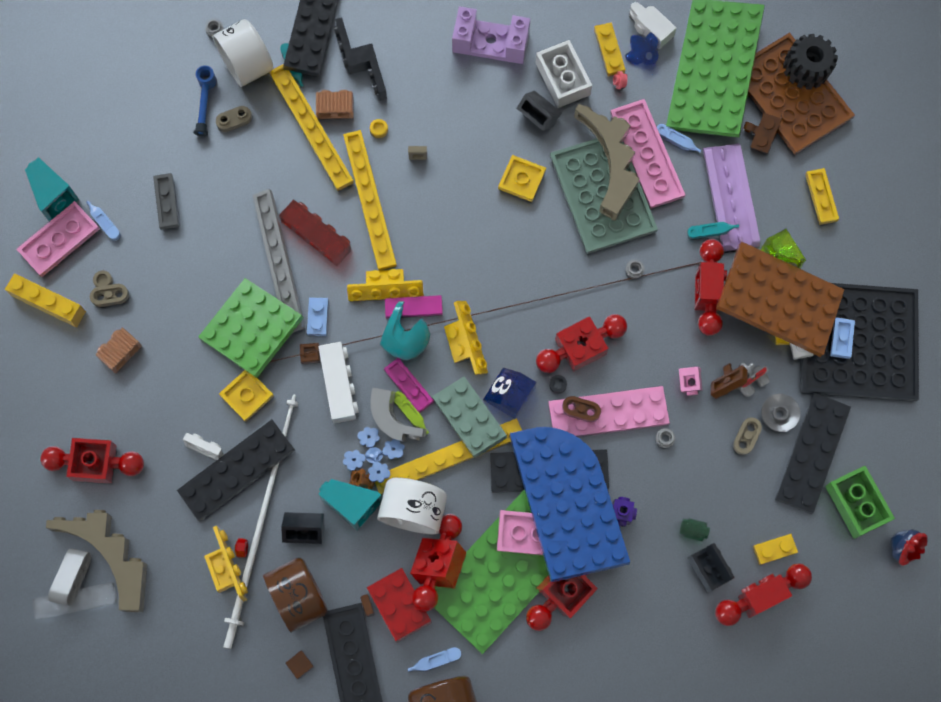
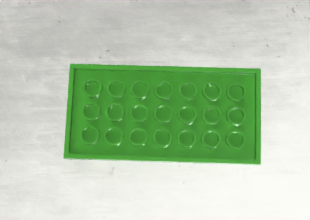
M692 0L666 124L667 127L677 131L740 138L765 5L717 0Z
M525 489L505 511L531 513ZM499 517L468 549L455 589L435 587L438 593V603L434 609L481 654L491 646L540 592L537 587L549 575L543 555L497 551Z

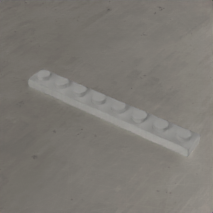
M267 189L254 194L253 199L278 300L302 315L273 192ZM304 320L300 322L293 332L305 329Z

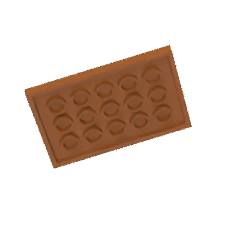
M789 32L756 53L748 95L763 114L766 113L782 119L777 133L794 155L853 119L855 114L828 80L816 89L813 86L811 90H806L805 86L799 88L796 82L792 84L789 81L790 76H785L784 72L786 69L783 68V63L788 51L796 41Z
M741 242L738 245L716 309L821 357L824 355L844 289Z

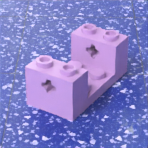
M459 6L452 37V51L454 53L523 64L529 36L530 18L512 15L511 25L477 20V9ZM492 37L496 42L490 44L486 40Z

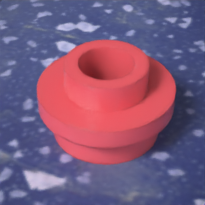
M618 71L614 75L613 85H615L617 90L626 87L627 74Z

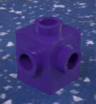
M618 497L612 503L618 524L621 527L630 525L637 515V508H634L635 502H631L626 497ZM620 508L627 509V513H621Z

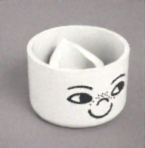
M242 19L212 35L221 58L240 87L272 71L273 62L262 38L250 21Z
M391 478L386 482L377 519L387 525L411 532L429 535L439 534L447 494L441 488L422 481L408 478Z

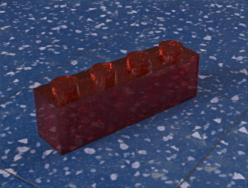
M293 199L279 214V218L285 226L335 266H338L352 251L349 239L344 235L339 236L335 228L330 224H324L318 214L310 213L304 203H298Z

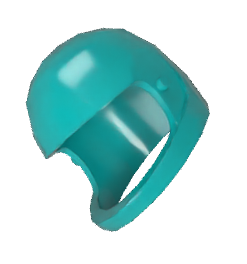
M399 301L386 325L380 346L396 358L410 360L424 352L429 344L431 334L423 318L410 331H404L405 329L402 327L400 319L405 302Z

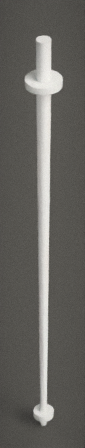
M295 394L286 403L289 405V410L282 432L285 437L293 407H298V402L295 401ZM279 463L272 468L241 582L245 583L246 587H248ZM238 595L231 619H224V622L229 623L224 648L228 649L232 648L237 626H244L245 623L239 621L243 601Z

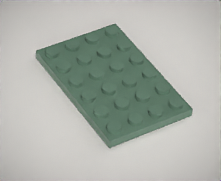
M597 138L550 153L551 161L587 254L658 231L640 182L616 221L599 212L601 203L608 191L610 172L604 149ZM631 162L626 171H632L636 174Z

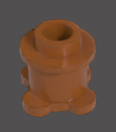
M364 469L352 471L349 484L369 490L374 487V482L369 479L370 474L366 475Z

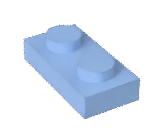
M309 297L308 336H327L328 298Z
M835 318L830 356L851 358L855 320Z

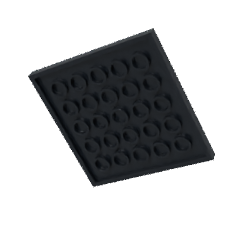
M832 283L844 289L836 317L855 320L852 355L850 359L830 356L832 327L824 355L819 357L814 354L811 357L801 358V393L918 401V289Z

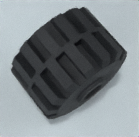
M809 34L808 37L803 35L799 40L796 39L784 58L785 61L783 63V68L786 69L784 74L786 77L790 76L789 81L792 84L796 82L798 84L797 87L802 88V86H805L806 90H811L813 86L816 89L826 82L835 69L838 55H835L837 50L835 47L830 46L832 42L829 39L825 41L823 40L824 36L819 35L815 37V34Z

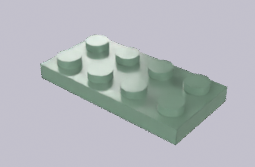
M465 377L432 396L435 404L474 459L507 438L506 433Z

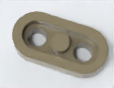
M239 106L222 112L216 117V125L222 132H229L245 126L252 120L251 111L246 106Z
M123 284L100 286L90 292V300L97 307L122 304L129 298V291ZM118 293H123L121 297H117ZM100 296H104L102 300H98Z
M750 417L742 423L733 442V448L736 453L746 455L752 451L762 430V425L758 419ZM752 426L754 431H749L747 427ZM744 443L746 448H741L739 444Z

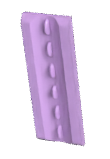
M738 143L703 148L717 222H726L731 225L739 224V228H734L727 234L720 235L724 252L737 250L741 242L755 248L760 247V236L741 145Z

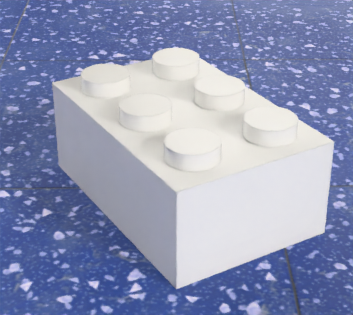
M570 40L536 53L535 63L557 108L591 95L592 83Z

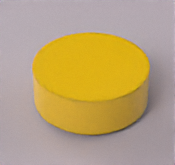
M382 119L372 121L370 124L371 135L375 138L385 137L388 133L387 123Z

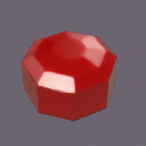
M237 539L234 548L237 558L247 557L249 547L247 539Z

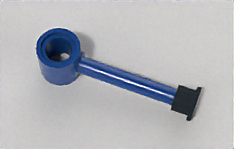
M203 65L196 70L195 74L201 87L198 123H196V128L193 130V133L197 136L208 135V131H206L207 125L205 124L208 92L217 83L213 69L210 66ZM205 76H210V77H209L208 79H206V80L203 79V77H205Z

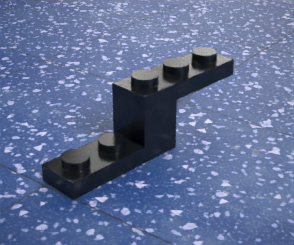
M342 17L335 19L336 26L333 28L335 36L340 37L341 42H338L340 53L344 52L345 55L342 58L345 69L348 68L350 74L368 70L370 79L374 78L375 84H372L375 95H379L380 101L387 99L385 85L373 44L351 48Z

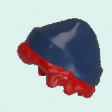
M914 529L895 533L891 538L893 558L903 566L908 565L915 559L920 560V554L925 553L928 536Z

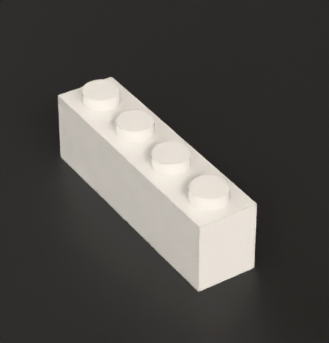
M341 342L320 345L318 347L333 424L356 420V413H359L357 401L353 402L352 395H355L354 384L349 382V377L352 376L350 365H346L345 361L346 358H349L347 347H343Z

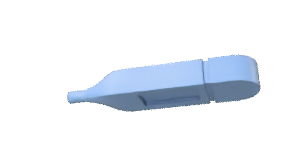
M665 124L657 126L662 139L683 150L701 152L689 137L667 127Z
M87 201L91 216L111 240H119L121 234L101 208Z
M453 647L419 660L413 667L408 668V672L413 670L428 671L449 662H454L461 657V651Z

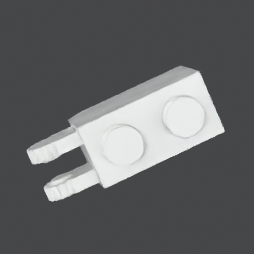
M638 2L631 4L629 16L635 21L634 27L638 33L643 34L652 46L661 49L675 36L677 27L654 6H648L645 9Z

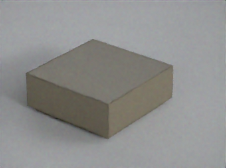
M408 146L409 159L427 160V146Z

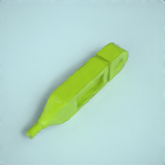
M397 391L394 399L395 405L414 427L426 429L420 413L402 392Z

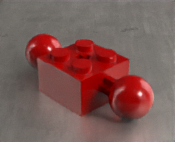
M708 239L702 243L699 250L700 256L705 262L700 263L695 274L694 310L705 311L699 317L698 327L703 334L713 336L719 333L723 326L721 316L716 313L718 311L716 307L724 288V281L727 279V270H724V263H717L723 257V245L718 240Z
M612 314L604 320L603 326L597 329L589 316L556 333L555 341L560 349L556 351L552 349L540 351L536 357V365L540 371L552 373L559 368L560 361L566 358L572 371L575 372L607 355L609 348L603 339L606 337L614 339L622 337L627 331V322L621 315ZM578 342L585 343V346H583L582 344L578 345Z
M72 438L70 454H65L64 450L60 447L50 446L42 452L40 457L42 466L49 471H57L64 465H68L66 477L72 481L112 484L113 469H120L126 476H136L144 468V460L137 452L129 451L121 457H115L117 445L111 440Z
M454 514L443 515L439 530L440 538H422L410 574L422 585L416 588L412 596L414 606L420 611L427 612L436 607L438 603L436 586L455 589L467 552L458 541L451 540L458 537L462 531V522Z
M800 563L791 565L786 571V576L783 578L781 574L774 576L772 573L758 581L760 585L757 586L756 583H753L742 589V594L738 596L739 601H721L715 609V616L722 625L733 626L739 622L741 614L745 611L748 617L751 618L792 597L789 588L792 587L800 590L808 587L812 581V573L806 565Z
M587 574L551 582L548 575L537 587L547 598V601L543 605H534L528 610L526 615L527 624L536 631L547 629L552 622L551 613L555 609L563 616L572 618L598 588L586 577ZM566 585H568V592L564 590Z

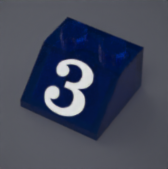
M502 368L483 400L516 419L535 390L537 382L521 372Z

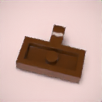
M764 113L759 126L745 122L744 131L755 134L750 148L769 154L782 119Z
M731 363L723 366L724 375L711 382V395L715 399L747 383L748 370L743 365L732 370Z

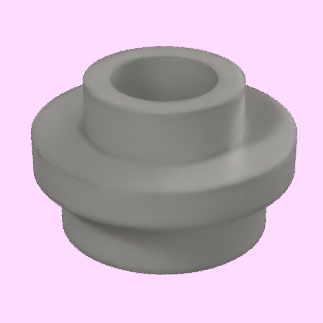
M216 19L209 20L205 26L206 33L211 37L224 29L222 23Z
M631 260L627 263L626 273L629 277L639 278L643 275L645 267L641 261ZM633 267H636V268L638 269V271H637V272H633V271H632V268H633Z
M661 429L656 434V442L662 448H669L675 442V434L670 429ZM662 436H667L669 441L664 442Z

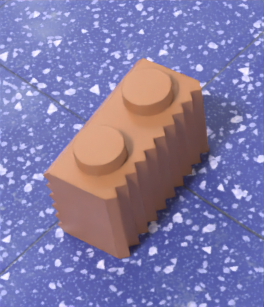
M322 90L321 92H316L317 119L354 118L353 92L348 90H340L339 92Z
M122 327L120 330L113 332L107 344L104 343L98 348L96 356L116 374L142 345Z

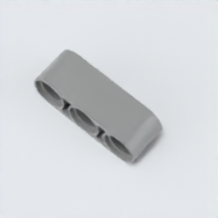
M72 548L67 551L48 594L49 602L66 606L73 604L91 562L90 552Z

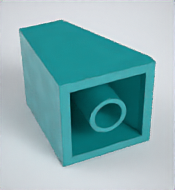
M39 157L28 164V167L25 169L38 208L49 222L74 201L77 202L79 200L70 185Z
M331 479L329 482L325 481L319 488L320 492L318 493L326 505L357 531L381 505L382 496L379 492Z

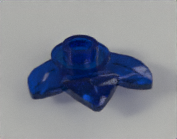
M652 32L646 38L639 35H632L630 37L632 50L625 55L629 62L635 65L641 63L653 65L658 61L659 54L656 50L658 39ZM649 52L652 54L651 59H647L646 57L647 53Z

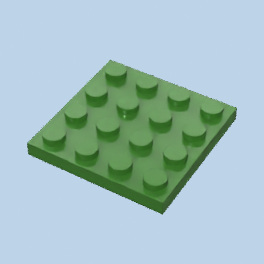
M244 278L198 338L257 378L304 317Z

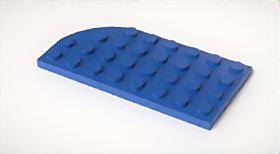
M536 427L510 433L509 437L551 582L629 565L630 559L599 461L592 449L575 435L552 427Z

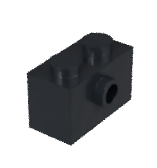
M535 90L526 93L516 108L543 131L552 128L562 114L560 110Z
M284 513L281 525L282 543L322 544L325 531L323 513Z

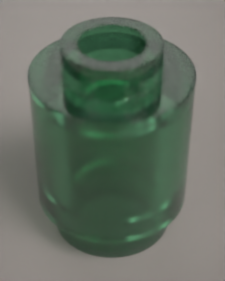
M683 518L679 534H682L683 537L703 542V539L708 538L710 527H707L706 522L692 518Z

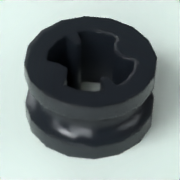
M562 375L553 376L550 380V390L555 394L563 393L567 387L565 377ZM556 380H559V383L560 381L563 382L560 389L554 387Z

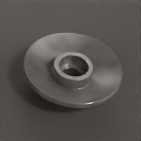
M774 394L763 403L761 416L764 423L770 429L777 432H786L798 424L800 408L792 397L785 394ZM776 412H781L782 417H777Z

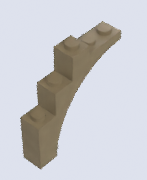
M578 104L575 109L574 118L586 125L597 137L608 160L610 172L609 187L599 212L616 221L640 181V178L634 172L626 171L635 155V151L629 145L622 144L629 133L631 125L625 119L617 118L616 116H614L612 121H609L606 116L598 115L590 107Z
M94 510V513H87V519L74 517L73 521L66 520L64 517H54L53 520L46 521V528L48 530L81 537L102 554L116 580L120 611L144 612L147 564L141 562L142 559L129 558L128 561L129 540L123 534H111L110 537L111 515L106 513L105 510Z

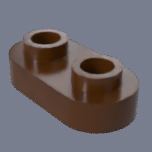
M569 396L562 404V410L567 416L586 422L597 421L601 414V408L597 403L579 397ZM572 404L575 406V409L570 410L568 406ZM592 410L594 415L589 416L587 411Z

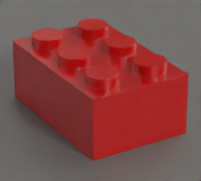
M402 568L366 587L396 643L432 623L427 612L420 611L414 606L412 596L415 590Z

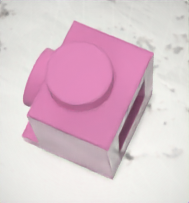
M700 367L679 369L681 392H686L687 396L698 395V391H703ZM690 379H695L693 386L689 384Z

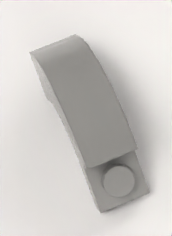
M372 388L371 412L376 424L385 434L400 441H406L407 434L408 438L419 440L420 436L426 437L427 429L404 425L396 418L393 410L396 392Z

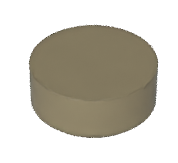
M101 270L93 276V283L96 287L112 285L113 277L109 272Z

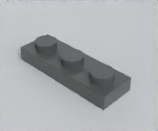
M172 173L155 175L153 180L159 228L163 230L179 227Z

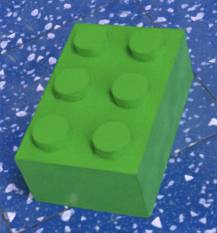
M866 466L856 469L825 486L854 539L895 519Z

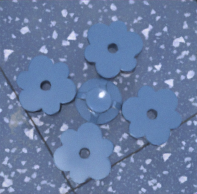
M365 427L364 431H360L357 436L362 446L366 445L369 449L365 455L361 454L358 450L353 452L347 451L344 454L343 464L347 466L348 470L354 471L356 468H362L363 462L366 459L370 464H373L368 469L370 481L382 483L384 479L390 477L387 464L380 463L382 456H388L391 460L395 457L401 458L405 447L403 444H400V440L393 439L391 442H385V447L381 451L379 448L374 447L375 442L380 440L378 429Z

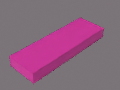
M441 295L385 299L386 319L390 318L399 301L405 302L401 318L443 315Z
M399 358L384 368L385 373L419 413L434 403L431 396Z

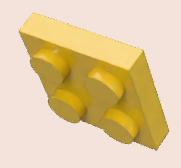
M512 155L498 185V189L533 202L546 172V167Z
M245 370L219 393L245 422L274 397L273 393L258 378H255Z

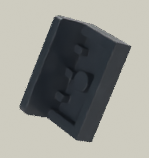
M715 543L688 557L707 593L735 578Z

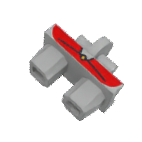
M741 363L739 367L743 365L748 370L747 383L735 390H740L745 397H749L755 393L751 383L756 381L759 387L765 386L770 382L766 374L769 371L767 366L761 367L758 365L755 368L753 363L748 366L745 363Z

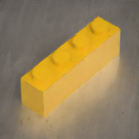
M15 273L5 288L12 297L76 328L86 313L80 304Z

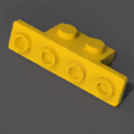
M403 269L366 271V283L347 285L348 300L362 301L424 296L423 281H404Z
M456 301L454 306L459 320L444 326L454 363L470 358L475 375L488 373L487 362L484 359L481 350L482 346L476 333V326L470 314L471 309L467 301Z
M216 525L213 527L220 549L204 556L216 590L221 593L235 586L239 598L243 602L247 601L246 593H248L245 583L240 581L241 571L237 564L234 565L233 558H235L231 547L227 546V534L224 529L220 530Z

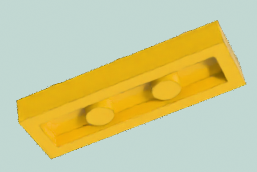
M612 22L594 26L607 77L617 74L618 71L625 73L626 69Z
M825 168L807 171L805 176L819 225L838 222L839 216Z

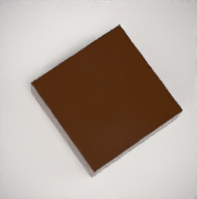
M319 343L300 344V354L319 350ZM320 352L300 355L301 364L320 363Z
M369 595L361 596L360 599L366 616H374L375 613Z
M302 650L285 663L297 679L314 667Z

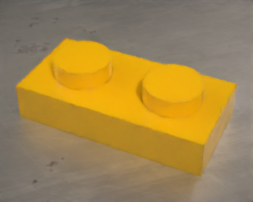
M792 534L753 546L759 565L798 553Z

